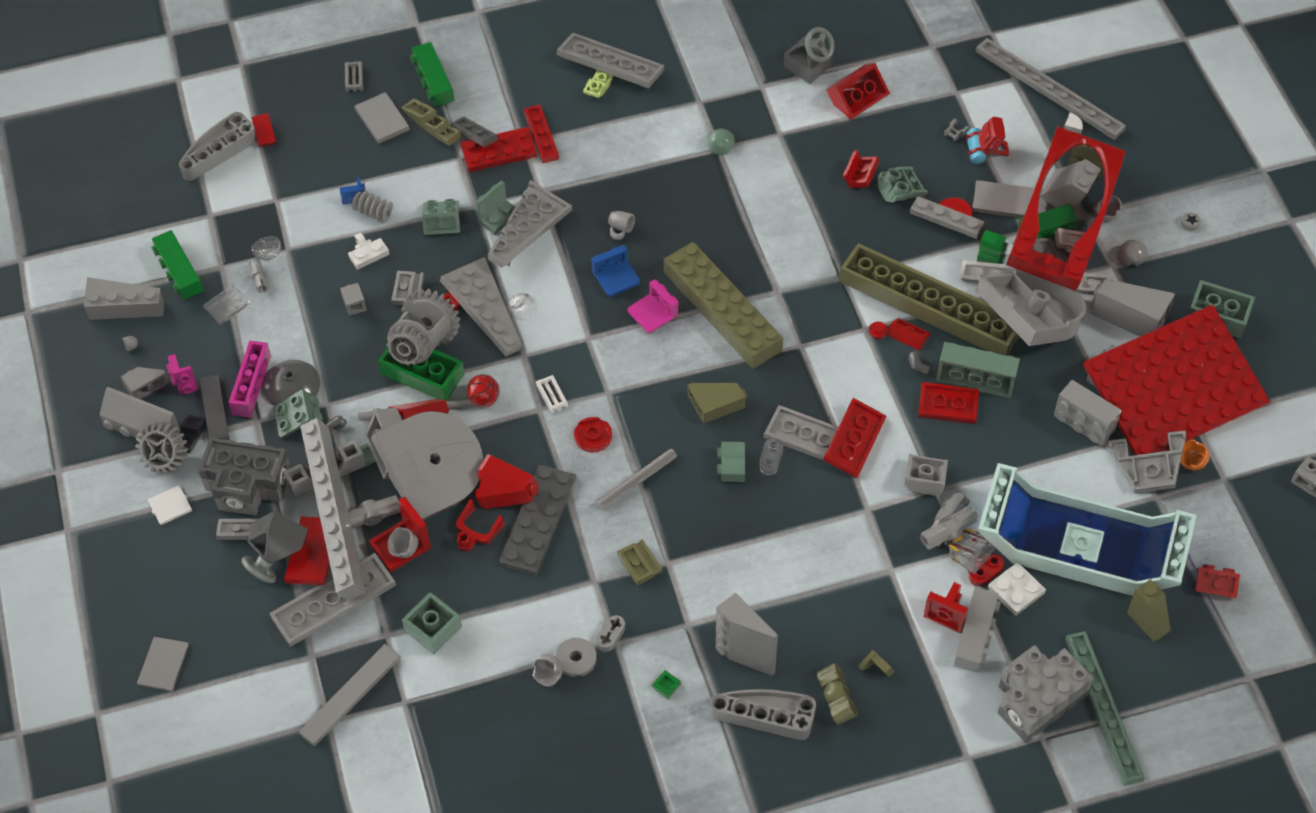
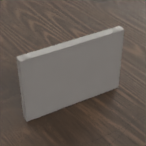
M154 637L137 680V685L173 692L189 648V643Z

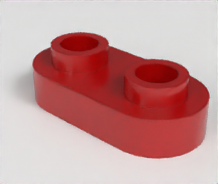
M998 554L987 555L970 569L969 581L975 586L986 585L1002 572L1004 567L1003 558Z

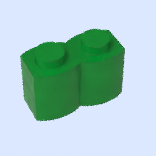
M985 230L980 241L977 262L1004 264L1007 256L1005 253L1009 243H1006L1007 237Z

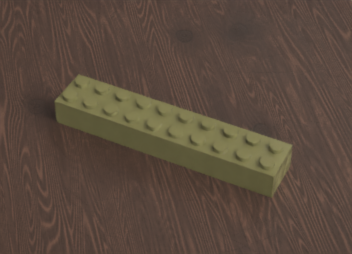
M859 243L840 268L839 282L986 351L1007 356L1019 338V335L987 302Z

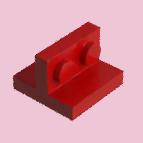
M954 582L946 598L930 591L927 596L923 617L961 634L968 612L967 607L959 604L963 595L960 593L961 585Z

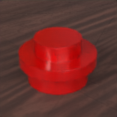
M877 321L869 326V333L874 339H882L887 335L888 327L885 323Z

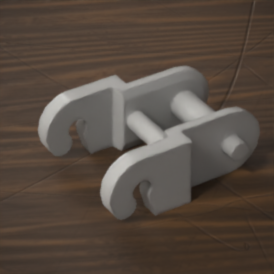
M956 119L944 131V136H951L954 142L959 140L960 137L963 138L966 131H969L968 126L960 131L954 129V124L956 125L957 123Z

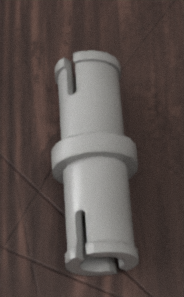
M256 258L257 264L252 259L249 261L252 270V280L255 281L258 292L262 293L261 287L263 292H266L269 288L265 279L266 272L262 269L260 259Z

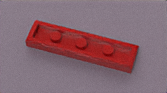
M541 105L524 108V114L542 163L559 160V153Z

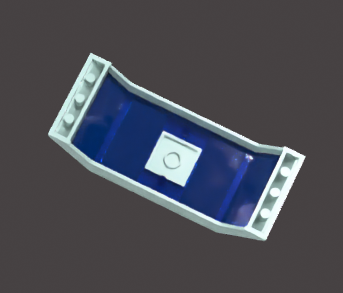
M998 463L978 532L1013 564L1018 562L1024 567L1133 596L1135 589L1150 579L1160 589L1181 585L1197 515L1176 510L1175 513L1154 517L1034 486L1017 471V468Z

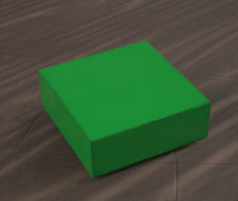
M664 670L652 684V688L669 699L680 687L681 681Z

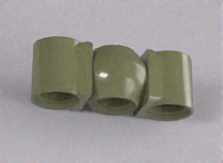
M833 663L818 671L817 677L821 687L825 689L824 695L829 703L834 721L840 725L858 716L853 700L850 699V691L845 684L846 681L839 665Z

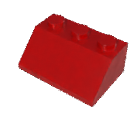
M876 63L861 66L826 89L833 105L849 119H853L890 94Z

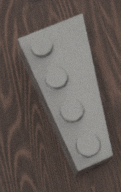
M87 277L84 309L89 320L163 316L164 299L160 288Z

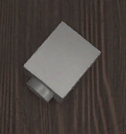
M358 283L340 288L349 316L367 311Z

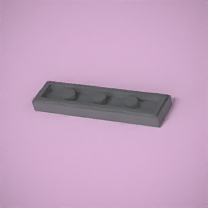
M219 375L200 378L209 438L230 440Z

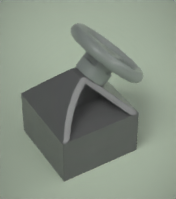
M822 27L810 30L808 34L784 53V68L811 84L832 66L834 39L830 32ZM820 32L819 38H812L815 33ZM825 37L829 41V48L825 46Z
M276 510L254 521L247 542L259 554V557L256 559L251 556H244L242 558L243 566L258 579L266 583H274L276 576L270 569L274 562L300 551L308 529Z

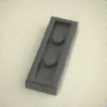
M464 116L450 124L452 127L460 130L463 136L483 147L498 140L497 134Z

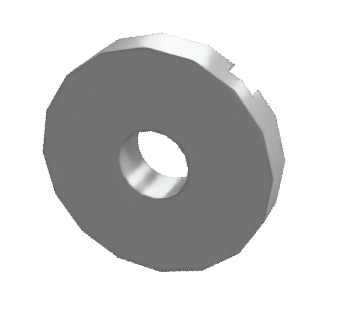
M571 638L565 640L556 651V658L562 664L563 674L569 677L585 676L596 665L595 648L585 639ZM574 654H579L582 657L579 661H572L570 659Z

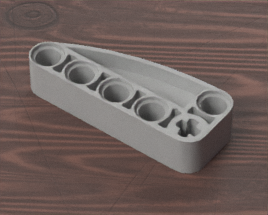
M234 112L206 131L180 160L179 166L183 178L187 181H192L256 143L257 137L254 125L241 112Z
M778 690L731 691L712 697L710 713L714 719L797 740H805L811 733L816 701L808 695ZM722 705L724 708L717 709L716 706ZM802 707H809L810 710H803ZM742 710V711H744L745 713H743V714H738V713H736V711ZM762 715V716H764L765 718H764V719H758V718H756V716ZM778 720H783V721H785L786 723H784V724H779V723H777L776 721H778Z

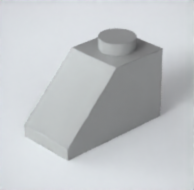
M137 367L121 376L124 386L130 395L140 400L169 383L166 372L160 369Z

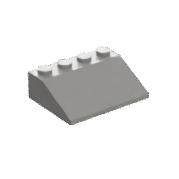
M735 592L716 608L715 647L721 655H725L731 661L771 676L774 675L778 635Z

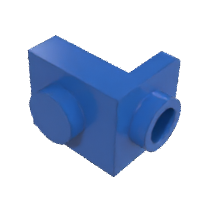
M360 177L356 178L357 185L340 188L342 204H352L358 192L363 193L366 191L365 183H361Z

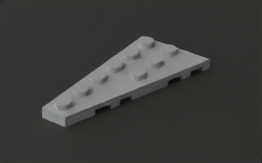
M530 180L528 188L523 192L520 202L516 204L507 220L506 226L501 231V235L489 251L488 260L503 268L570 213L572 205Z
M485 257L441 276L440 282L505 357L521 350L522 344Z

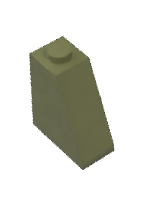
M738 383L688 384V397L703 424L745 408L747 395L745 390L739 387Z
M1150 579L1135 589L1127 614L1156 642L1169 633L1171 628L1165 593Z

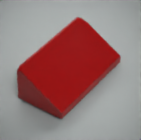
M897 318L890 324L887 335L916 350H920L929 338L930 333Z

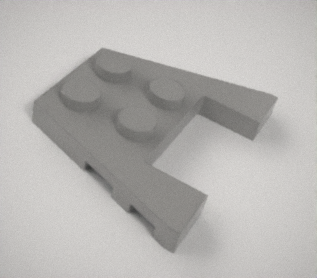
M1186 431L1168 433L1170 451L1135 456L1128 455L1126 439L1108 441L1109 448L1135 493L1176 487L1186 440Z

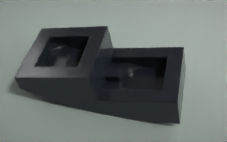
M188 414L180 425V433L184 434L181 438L187 441L184 444V447L188 448L187 453H191L197 444L206 424V418Z

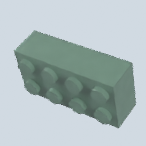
M944 342L936 382L959 387L976 388L980 392L1011 398L1020 359L1009 355L997 354L992 351H983L974 347Z

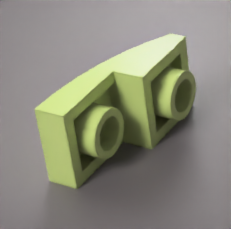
M597 70L594 77L589 79L583 93L600 98L610 86L613 75Z

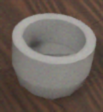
M134 336L122 338L127 352L134 350L138 346L137 339Z

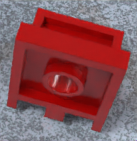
M405 496L398 500L402 521L369 540V545L390 573L431 549L427 525ZM398 527L411 529L418 537V547L409 558H399L389 553L388 539L391 533Z

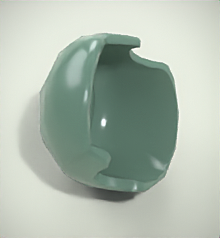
M715 129L708 138L707 145L709 150L718 155L729 154L731 148L734 147V134L727 129Z

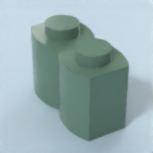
M721 442V448H717V459H721V464H717V476H721V482H745V442Z

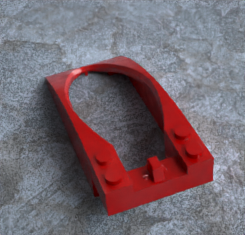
M1057 126L1006 265L1077 291L1109 205L1125 151ZM1087 145V148L1092 147L1100 157L1105 181L1104 195L1095 220L1084 235L1074 244L1066 262L1054 258L1051 254L1047 253L1045 255L1032 250L1039 232V198L1043 183L1053 165L1072 148Z

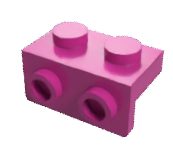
M175 354L168 356L170 364L166 365L173 386L177 385L180 395L197 391L198 386L191 366L180 369Z

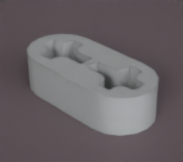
M611 616L599 632L597 647L600 651H611L623 635L625 621L621 616ZM617 623H619V624H620V627L617 626V627L614 629V631H612V630H613L612 624H613V625H616ZM608 636H610L609 643L602 644V640L606 641Z

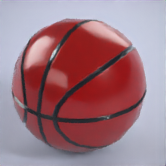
M481 374L474 376L467 385V398L476 407H490L499 398V384L490 375Z

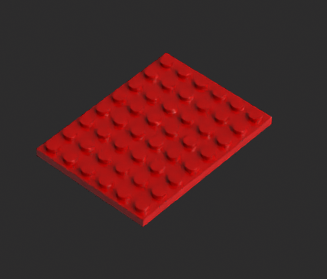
M1213 304L1083 363L1100 396L1121 409L1117 425L1134 455L1169 451L1168 433L1186 431L1185 442L1193 440L1271 402Z

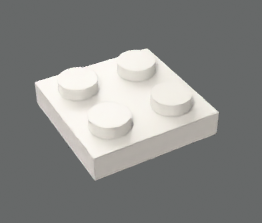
M1018 562L988 584V589L999 593L998 599L1015 616L1044 595L1046 591Z

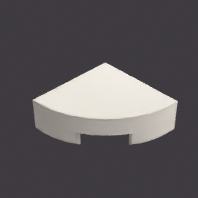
M1070 113L1064 129L1081 134L1083 128L1082 121L1078 116Z

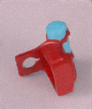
M992 116L982 126V129L972 128L967 132L968 155L973 164L983 163L986 160V155H1009L1008 142L1004 141L1006 136L1002 118ZM1000 145L1003 146L1004 151L998 149Z

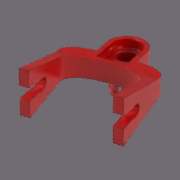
M471 499L456 521L457 529L460 532L457 535V545L463 552L472 550L477 542L484 545L489 544L505 525L503 517L499 515L488 534H480L469 529L464 522L476 509Z

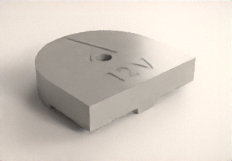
M1014 269L1011 273L981 276L975 290L1029 346L1060 342L1074 337L1086 313L1085 301L1077 291L1018 269Z
M441 412L419 413L380 430L371 437L389 473L388 476L394 488L398 490L401 498L404 496L407 498L423 521L458 505L473 491L480 479L477 476L478 469L483 462V455L478 439L465 423L449 414Z

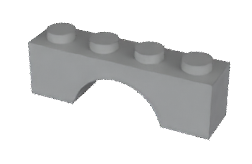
M355 439L337 447L335 457L340 478L366 466L363 452ZM301 463L283 471L287 485L294 498L314 490L309 466Z

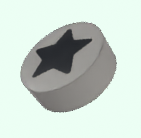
M1186 213L1182 217L1181 225L1186 230L1194 231L1198 229L1201 219L1195 213Z

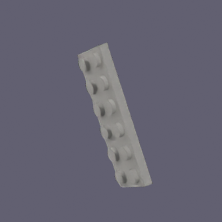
M572 33L557 49L558 56L646 88H650L664 71V65L575 33Z
M375 553L359 562L366 593L348 601L336 593L332 577L326 580L325 585H318L269 613L290 647L396 586L394 579Z

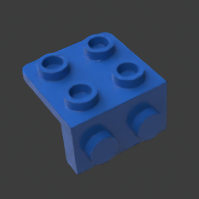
M625 245L615 247L610 251L591 258L592 272L607 296H614L640 284L639 277L628 262V250Z

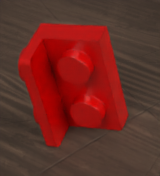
M1207 564L1197 568L1196 592L1237 598L1240 574H1236L1234 569L1223 568V571L1215 570V566Z

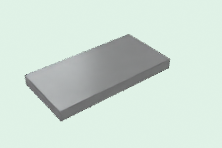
M976 180L972 212L1022 219L1034 188ZM1041 197L1039 198L1038 213L1046 211L1047 201Z
M778 405L763 438L823 460L838 427Z

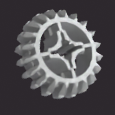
M162 421L160 423L154 422L152 425L149 424L140 431L141 436L136 439L139 443L135 447L140 450L136 455H141L142 457L139 462H145L144 468L151 467V472L157 471L158 474H168L171 471L177 470L178 466H181L184 463L183 460L187 457L184 453L188 450V448L184 447L187 441L182 440L181 437L184 434H178L179 428H173V423L166 425V422ZM155 433L162 434L165 438L157 437ZM158 457L167 459L169 462L161 461L158 459Z

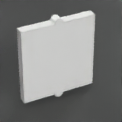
M180 485L148 499L152 508V514L156 516L160 526L192 511L187 501L188 497L184 495Z

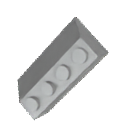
M110 387L106 388L100 411V417L105 428L109 430L114 429L124 436H131L136 439L141 436V430L145 429L149 424L152 425L154 422L160 423L164 421L166 425L173 423V428H179L173 412ZM155 433L157 437L165 438L164 435Z

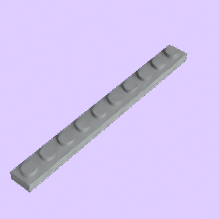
M986 38L976 47L978 54L1075 114L1113 140L1125 131L1126 125L990 39Z

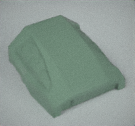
M896 167L880 172L878 176V189L887 202L895 203L896 201L913 199L917 196L923 197L928 193L914 173L913 167Z

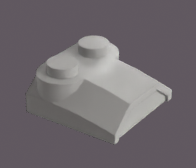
M909 454L904 483L905 488L910 492L932 496L942 494L945 486L948 460Z

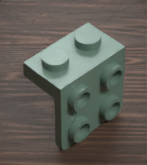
M303 389L274 407L278 434L281 438L289 436L300 429L301 425L315 418L321 421L323 419L319 409L318 398Z

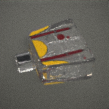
M967 528L962 531L960 537L944 542L949 548L951 559L972 573H976L996 550V547L981 533Z

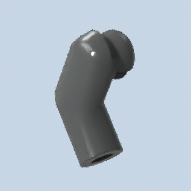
M918 351L910 352L908 359L911 368L928 375L931 366L922 363L921 354Z
M338 415L327 421L325 425L329 427L330 435L336 426L340 429L344 428L347 420L343 419V416Z

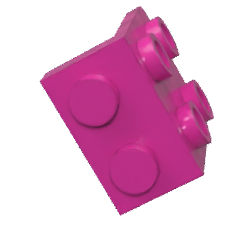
M656 279L649 283L650 294L628 307V313L647 333L654 332L678 316L679 302L677 298L671 296L667 292L666 287Z

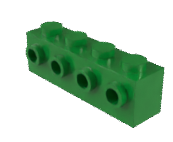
M432 42L412 47L413 54L410 55L412 64L417 66L416 72L418 77H422L421 83L423 88H427L428 100H432L435 107L453 102V88Z
M170 230L151 238L154 245L151 246L155 257L159 256L160 259L158 261L161 268H166L165 274L169 282L173 281L174 284L172 286L176 295L180 294L182 299L185 300L203 292L201 281L173 231Z

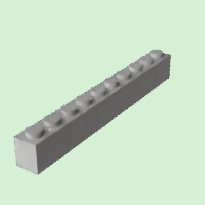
M315 418L300 427L336 593L349 601L366 592L329 427L318 418Z

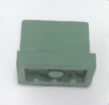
M503 181L493 185L486 194L480 196L477 200L479 224L494 235L506 226L507 220L515 208L506 199L505 183Z
M446 199L441 202L428 200L426 203H423L422 220L424 235L460 233L459 200Z

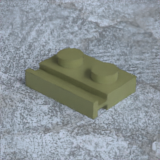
M643 539L636 544L633 543L617 551V556L636 585L653 578L658 573H662L661 566Z

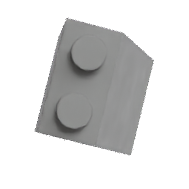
M1085 159L1057 169L1053 172L1040 197L1057 208L1070 204L1074 211L1088 193L1101 168Z

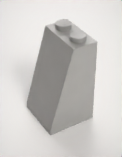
M1105 279L1101 285H1097L1094 291L1095 296L1091 302V306H1093L1091 314L1135 335L1143 336L1163 326L1169 315L1175 294Z

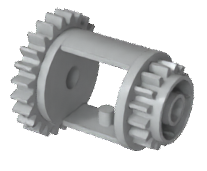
M423 289L419 292L414 291L413 294L407 297L402 304L401 311L403 314L401 318L389 329L387 336L388 343L386 345L389 347V353L395 360L408 366L411 363L414 365L422 363L429 358L437 346L439 347L442 343L446 345L448 341L455 337L458 333L457 329L460 327V324H458L460 318L456 317L459 311H453L455 304H449L450 298L444 300V294L438 296L437 290L431 294L430 289L426 292Z

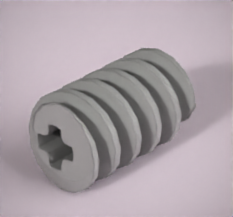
M364 191L363 193L358 192L355 195L352 208L361 214L377 219L379 222H386L392 213L393 203L391 201L387 203L386 199L381 200V197H375L373 193L369 195L368 191Z

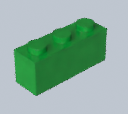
M1070 204L1038 213L1039 232L1036 239H1054L1055 231L1058 228L1077 230L1079 219ZM1020 219L1018 229L1020 227L1022 219Z

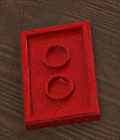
M922 382L918 417L976 424L979 389Z

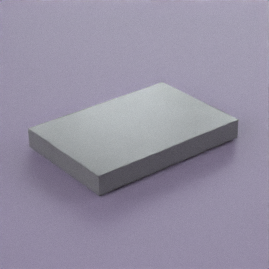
M386 92L355 105L356 112L378 144L410 130L409 125Z

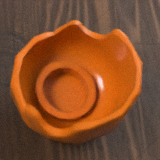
M1194 439L1186 441L1181 464L1193 471L1204 468L1209 462L1210 453L1208 448Z

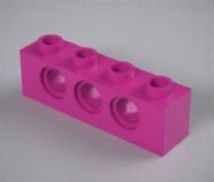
M249 340L229 400L232 415L252 417L271 358L268 343Z

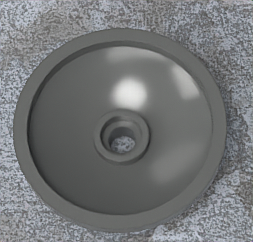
M287 360L276 364L267 372L263 381L264 394L269 402L275 406L301 389L316 396L320 388V377L317 370L311 364L301 360Z

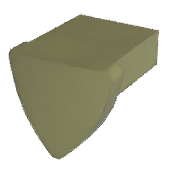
M874 650L859 665V668L865 671L875 663L888 677L895 672Z

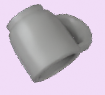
M623 211L611 212L608 224L611 226L610 236L612 239L621 240L625 233L631 232L635 223L633 214ZM614 229H616V230H618V231H621V233H620V234L615 233V232H614Z

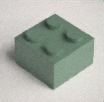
M431 592L402 619L404 631L433 655L462 627L460 615Z

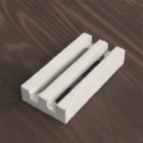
M553 375L536 381V387L551 414L554 413V410L560 411L562 407L568 408V402ZM549 381H551L558 397L560 398V403H558L553 391L551 390L548 384ZM541 384H544L548 394L550 395L554 403L553 406Z

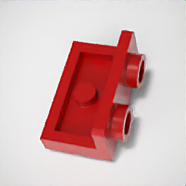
M858 150L853 152L843 173L844 180L849 188L869 187L880 162L878 157H861Z

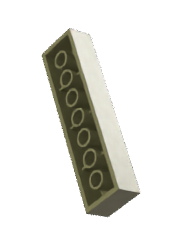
M694 242L664 258V273L752 369L783 351V337Z

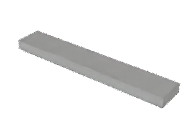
M384 644L299 731V735L315 747L400 660V655Z

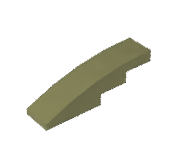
M412 99L401 107L402 111L415 123L448 146L462 137L461 131L450 126L447 119L437 115L434 108L416 99Z

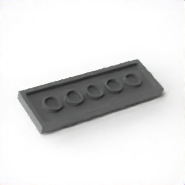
M540 464L534 476L539 486L538 492L530 503L522 505L499 560V566L537 576L576 481V474Z

